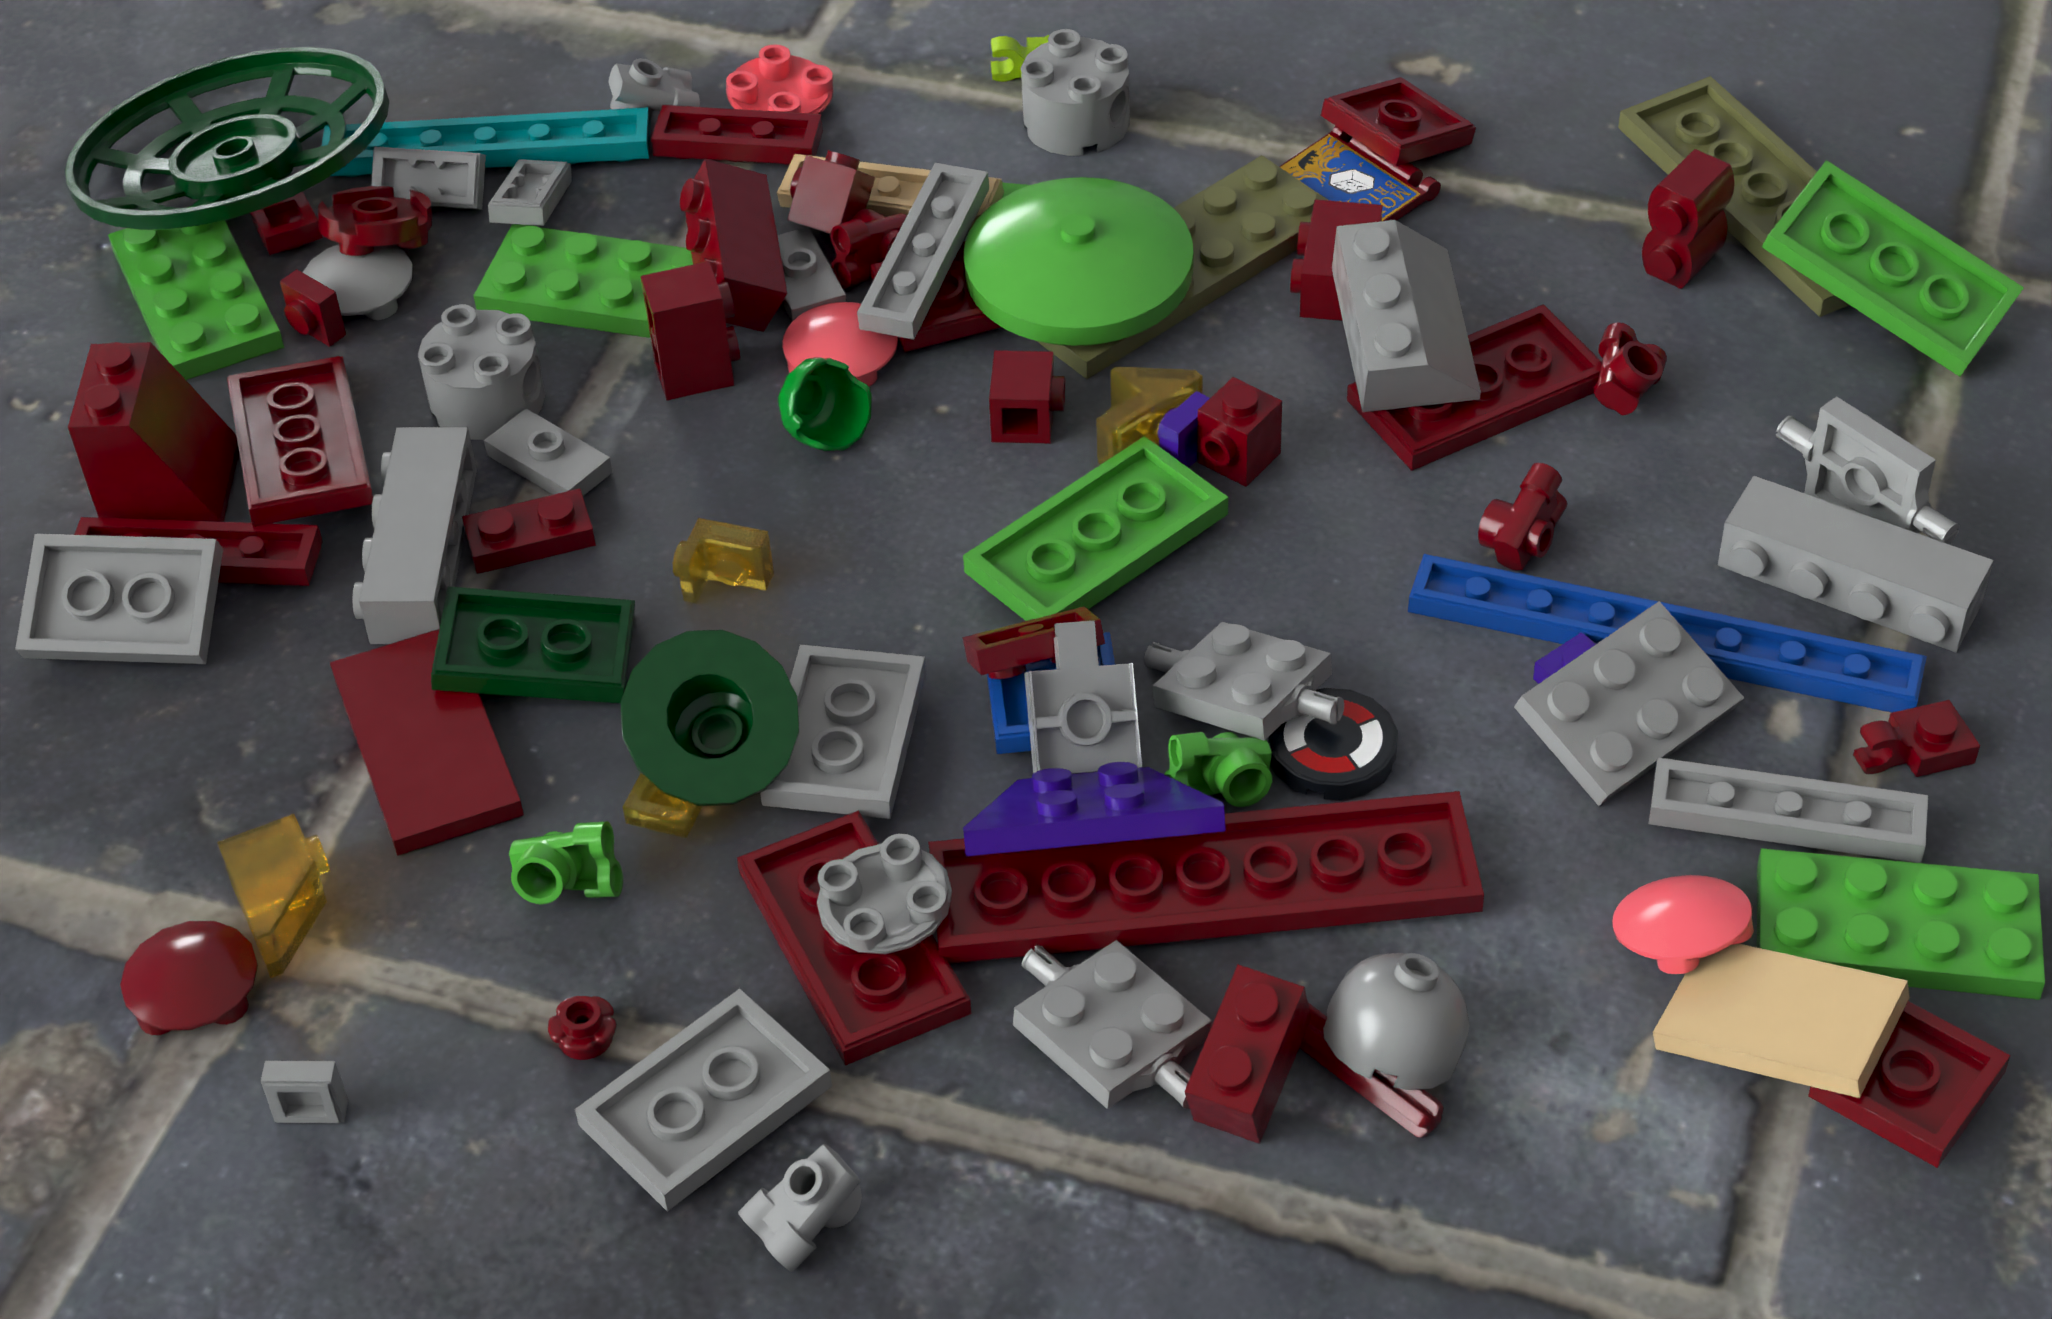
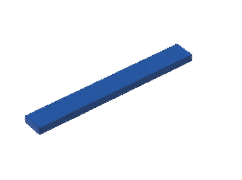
M1424 554L1409 595L1408 612L1564 644L1582 632L1597 644L1658 601ZM1661 602L1728 679L1891 713L1917 707L1927 656Z

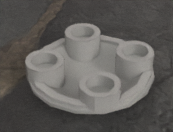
M338 244L327 248L314 257L303 273L336 292L342 316L365 314L370 319L382 320L396 313L398 309L397 299L404 294L412 281L413 265L405 251L394 245L374 246V251L367 255L349 256L340 252Z
M898 833L891 835L881 844L858 849L844 859L829 861L821 868L818 874L820 891L817 906L822 926L836 942L857 952L888 954L911 948L932 935L948 915L952 889L947 871L932 854L921 850L919 841L908 834Z

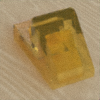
M1115 367L1111 369V408L1096 419L1097 462L1101 465L1143 436L1159 446L1157 432L1162 418L1170 409L1180 406L1194 392L1198 391L1203 394V376L1196 370L1142 367Z

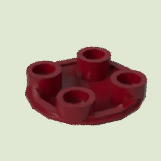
M187 921L164 928L141 943L125 964L120 986L126 1007L135 1015L140 1028L147 1034L163 1035L171 1030H193L212 1023L227 1025L238 1021L247 1012L249 1003L246 996L254 986L258 963L252 943L236 928L216 921Z

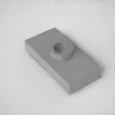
M374 147L371 186L393 187L394 197L410 199L409 189L421 192L430 199L431 207L482 210L486 155L470 152Z
M519 159L488 204L489 223L544 226L572 182L571 164L559 161Z
M809 227L777 235L788 293L782 304L791 321L814 307L828 303L846 302V294Z
M527 408L484 440L487 456L551 494L580 488L584 496L613 473L609 456Z

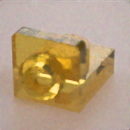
M698 518L688 540L679 542L673 559L674 576L680 578L683 600L697 603L708 580L723 582L731 586H744L766 591L774 575L768 531Z

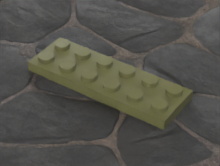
M1711 76L1620 111L1618 128L1667 174L1676 168L1694 149L1729 163L1733 170L1735 186L1732 199L1724 208L1728 232L1819 317L1849 305L1762 248L1768 234L1817 171Z
M1261 155L1174 207L1185 221L1191 233L1194 269L1187 294L1171 314L1143 332L1108 343L1071 346L1037 342L1047 350L1052 351L1055 356L1084 378L1089 379L1296 251L1300 222H1311L1315 199H1328Z

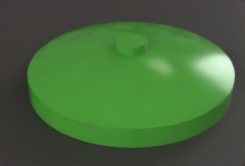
M1076 177L1054 179L1014 191L992 204L981 214L970 229L964 247L966 285L976 306L994 323L1016 335L1056 345L1078 346L1108 343L1136 335L1151 328L1171 314L1184 299L1189 290L1194 269L1191 233L1185 221L1172 206L1142 188L1102 178Z

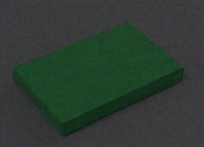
M447 586L431 672L432 690L620 703L626 688L635 618V600Z

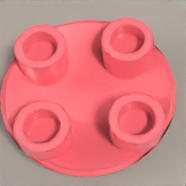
M768 45L759 51L758 58L744 63L727 76L726 95L734 109L820 114L832 100L833 73L824 65H817L807 59L791 55L790 50L785 46Z
M835 302L814 307L793 320L783 336V352L787 360L789 373L805 359L814 357L831 358L849 366L848 370L853 376L871 386L877 380V371L884 367L895 354L898 337L860 330L857 311L861 304Z
M1700 875L1669 877L1639 887L1619 903L1612 920L1616 939L1622 945L1641 956L1656 959L1658 968L1667 974L1688 973L1699 965V958L1715 954L1730 945L1746 942L1754 933L1752 907L1747 895L1737 886L1727 881Z

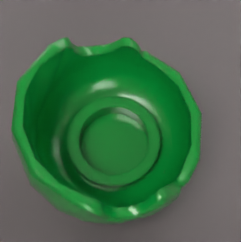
M814 357L805 359L787 375L778 395V406L782 424L793 438L804 445L822 451H845L862 438L871 419L872 394L869 386L853 376L848 370L849 366L845 363L831 358Z

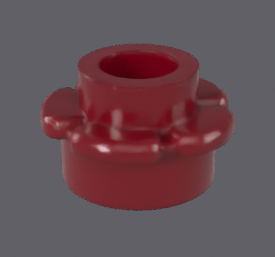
M598 996L570 997L557 1006V1015L549 1019L548 1033L551 1040L559 1044L561 1051L565 1055L577 1060L592 1059L604 1053L611 1045L617 1028L616 1020L612 1018L614 1015L613 1007L608 1001ZM581 1021H587V1022L582 1023V1024H576V1023L581 1022Z

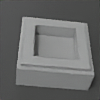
M265 1061L261 1084L275 1122L340 1123L345 1121L348 1099L335 1061Z

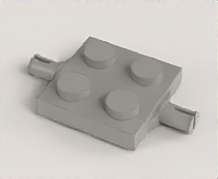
M1836 396L1820 408L1815 432L1797 421L1793 416H1787L1779 424L1776 430L1778 432L1776 437L1801 452L1805 459L1807 470L1805 494L1918 534L1921 531L1930 538L1950 544L1959 532L1957 529L1960 528V525L1931 508L1928 493L1936 460L1868 415L1860 412Z
M1221 622L1191 650L1180 651L1153 642L1152 646L1149 645L1145 652L1144 664L1146 668L1166 673L1153 685L1154 707L1263 741L1282 723L1296 716L1307 715L1335 725L1343 715V698L1316 691L1332 675L1331 653L1304 646L1294 640H1284L1249 630L1239 624Z
M1117 940L1081 964L1073 965L1072 967L1062 965L1043 946L1036 945L1035 952L1031 948L1025 954L1022 960V967L1041 981L1045 987L1014 1007L1013 1026L1107 1109L1133 1091L1152 1087L1153 1085H1160L1181 1103L1183 1108H1190L1184 1091L1191 1075L1179 1064L1185 1055L1206 1041L1211 1029L1212 1020Z

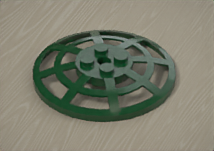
M288 47L226 57L193 67L161 80L137 92L99 118L78 139L71 150L64 170L66 184L72 199L82 212L94 220L115 227L138 230H163L200 226L232 219L293 197L345 167L365 150L380 132L388 116L389 98L379 71L370 62L355 54L317 47ZM294 75L327 76L353 84L331 104L312 97L288 96ZM272 77L266 97L232 103L205 113H201L190 99L232 84ZM367 93L374 105L368 117L356 132L346 138L347 127L343 113ZM168 108L181 121L180 124L154 139L137 155L110 149L133 128ZM282 112H297L314 117L295 128L289 119L280 115ZM325 125L329 126L331 134L328 145L302 151L301 143L322 130ZM184 140L173 151L170 158H159L171 147L175 146L176 144ZM98 163L126 169L123 179L126 197L100 200L90 198L89 183L92 172ZM311 164L309 167L289 176L294 167ZM146 173L172 175L175 183L174 185L143 193L142 190L143 179ZM183 196L198 200L189 208L167 207L159 204Z

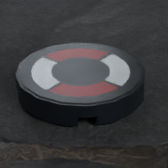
M1317 689V692L1343 698L1344 711L1341 719L1334 725L1327 721L1302 715L1282 723L1268 737L1272 753L1270 762L1274 772L1291 789L1307 795V789L1324 793V799L1345 800L1366 795L1383 784L1392 772V764L1396 760L1398 730L1390 713L1373 698L1348 689Z

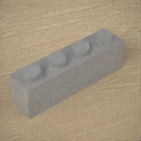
M468 427L396 428L391 452H384L382 455L381 477L384 486L382 494H375L373 497L372 522L374 533L373 537L364 539L362 548L364 580L354 584L352 596L354 616L356 619L364 620L370 644H391L440 629L447 586L455 587L465 536L462 516L469 515L477 473Z
M1753 476L1725 521L1718 566L1957 653L1983 604L1994 560Z

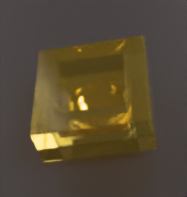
M640 773L623 805L626 824L687 838L703 806H695L665 795Z

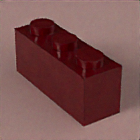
M705 158L694 179L689 178L681 191L680 209L685 212L688 228L686 248L688 251H691L693 264L710 261L717 284L728 283L735 316L725 318L726 323L764 332L788 294L767 175Z

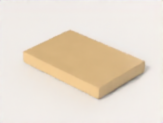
M1743 944L1730 945L1715 954L1699 958V965L1684 975L1653 1031L1655 1048L1669 1053L1860 1098L1910 998L1908 980Z

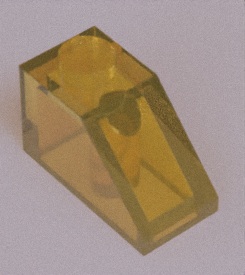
M295 814L217 842L230 883L270 978L284 973L327 903L320 875L331 871L328 860L317 834L305 838Z

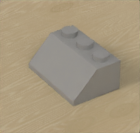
M1396 220L1337 226L1332 272L1362 412L1479 400L1481 390L1448 250Z

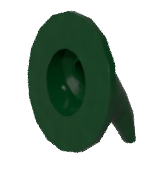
M725 630L686 631L655 645L632 670L620 702L622 738L638 771L665 795L695 806L734 805L765 791L788 766L800 733L797 695L783 666L757 642Z

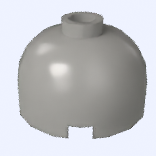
M1391 953L1369 957L1359 962L1346 973L1330 1000L1327 1008V1020L1323 1030L1324 1039L1335 1056L1357 1074L1371 1080L1376 1069L1385 1074L1397 1076L1394 1084L1395 1088L1417 1090L1432 1089L1450 1080L1466 1046L1470 1025L1465 996L1455 981L1444 970L1438 967L1434 961L1420 954Z

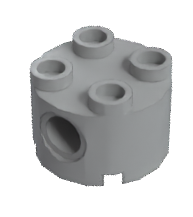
M1060 29L1049 35L1047 43L1041 44L1027 55L1021 66L1024 127H1027V136L1033 144L1050 153L1079 156L1084 155L1083 147L1097 144V152L1111 148L1124 138L1130 126L1128 54L1124 47L1117 44H1108L1102 40L1080 37L1079 33L1074 30Z
M459 304L446 309L441 315L442 322L436 324L422 339L418 351V359L431 414L436 416L438 426L468 427L470 440H485L525 408L535 414L542 410L545 389L536 342L530 321L525 315L519 313L508 314L499 310H475L469 305Z

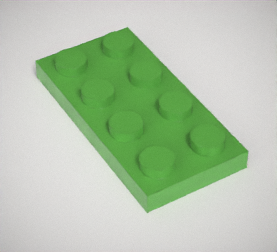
M1827 160L1768 234L1762 245L1763 249L1959 377L2024 288Z
M225 220L200 226L163 230L126 228L108 234L114 255L158 350L185 380L284 348L280 330Z
M512 224L474 294L476 310H499L508 314L519 313L525 315L530 321L650 338L641 276L693 265L691 251L684 247L542 228L533 225Z
M1143 436L963 555L964 572L1025 621L1084 606L1090 609L1228 515V496Z
M1761 848L1757 865V948L1908 980V987L2040 1000L2045 985L2039 877L2038 874Z

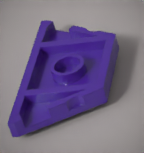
M1130 762L1107 763L1100 766L1098 772L1072 774L1071 771L1063 768L1039 770L1032 775V778L1015 781L963 827L966 856L1226 831L1223 802L1150 767L1138 768L1136 764Z

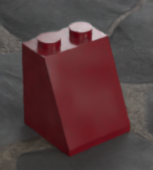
M151 342L91 344L68 424V430L98 518L224 522L239 457L235 432Z

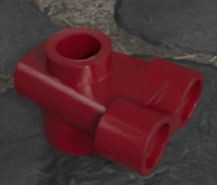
M863 209L857 212L850 221L832 228L831 242L836 251V258L832 261L831 268L842 289L852 287L869 279L871 273L870 265L884 261L907 215L899 213L886 217L872 209Z
M1616 322L1606 327L1598 347L1603 361L1598 381L1594 385V394L1605 407L1615 410L1621 415H1628L1637 408L1644 393L1652 385L1660 381L1667 362V355L1657 345L1639 342L1635 331L1629 325Z
M1534 463L1519 486L1521 491L1514 504L1494 499L1486 507L1479 525L1478 540L1481 546L1495 550L1498 563L1504 567L1516 571L1523 570L1532 555L1542 558L1549 550L1553 540L1554 528L1568 505L1565 497L1558 492V488L1562 483L1560 473L1547 464Z

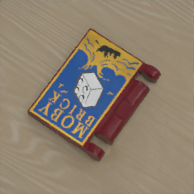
M1337 126L1333 128V131L1279 166L1330 201L1383 205L1382 221L1399 220L1426 200L1431 201L1436 198L1441 189V183L1431 176L1422 180L1423 172L1411 163L1395 166Z

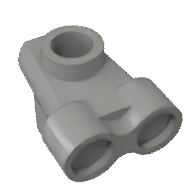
M643 58L635 59L632 65L616 63L611 70L608 82L613 95L610 102L611 109L648 107L651 119L654 110L660 112L662 105L699 107L700 105L699 94L692 91V76L689 71L669 67L662 69L653 61Z
M823 1144L807 1159L794 1162L787 1169L783 1180L769 1192L761 1188L738 1213L743 1221L763 1240L765 1247L772 1256L786 1269L794 1272L817 1248L812 1240L823 1227L839 1228L850 1222L857 1214L862 1199L859 1185L861 1180L836 1151Z

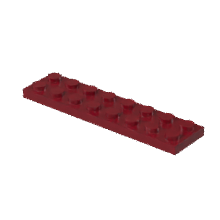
M1460 791L1225 813L1226 831L976 856H966L964 838L928 842L929 853L946 869L952 889L948 915L937 928L939 956L946 958L949 964L1022 957L1031 948L1035 952L1036 945L1043 946L1047 952L1053 954L1103 949L1115 940L1125 947L1483 912L1484 891Z

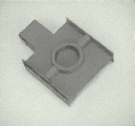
M1095 620L1054 624L1056 669L1024 673L1033 774L1048 768H1063L1071 771V773L1098 771L1100 766L1112 762H1130L1136 764L1138 768L1142 767L1133 663L1098 665Z

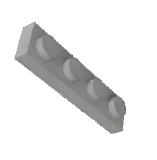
M934 163L857 311L860 330L915 339L989 191L987 171Z
M1657 757L1649 824L1921 863L1926 845L1928 795Z

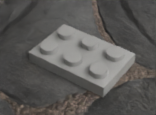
M35 534L15 650L23 658L206 664L223 547L217 539Z
M1658 601L1523 694L1514 708L1596 804L1600 806L1654 768L1657 763V757H1669L1736 709L1744 697L1662 603Z
M800 645L790 679L798 699L800 733L788 766L765 791L760 793L762 806L838 814H850L859 810L862 816L891 819L926 677L925 656Z
M739 988L578 1106L575 1112L578 1125L668 1212L831 1088L832 1081L830 1069Z

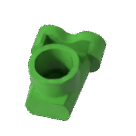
M1203 732L1172 735L1169 739L1168 753L1170 766L1164 775L1206 795L1221 793L1229 804L1236 807L1253 805L1268 793L1272 784V774L1269 770L1272 753L1267 740L1263 741L1253 737L1239 738L1238 735L1232 732L1220 733L1213 738H1207Z
M608 821L577 823L573 832L562 833L553 831L546 833L544 836L514 840L511 844L509 856L512 864L511 881L513 887L522 898L531 903H551L559 897L563 890L584 891L587 898L618 897L621 894L623 873L621 865L614 855V833Z

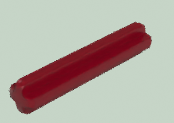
M1308 1003L1311 1020L1300 1044V1049L1414 1136L1425 1138L1433 1129L1437 1128L1443 1118L1442 1113L1444 1109L1439 1100L1424 1089L1405 1090L1395 1088L1394 1084L1397 1076L1385 1074L1376 1069L1371 1080L1354 1072L1335 1056L1324 1039L1323 1028L1327 1016Z

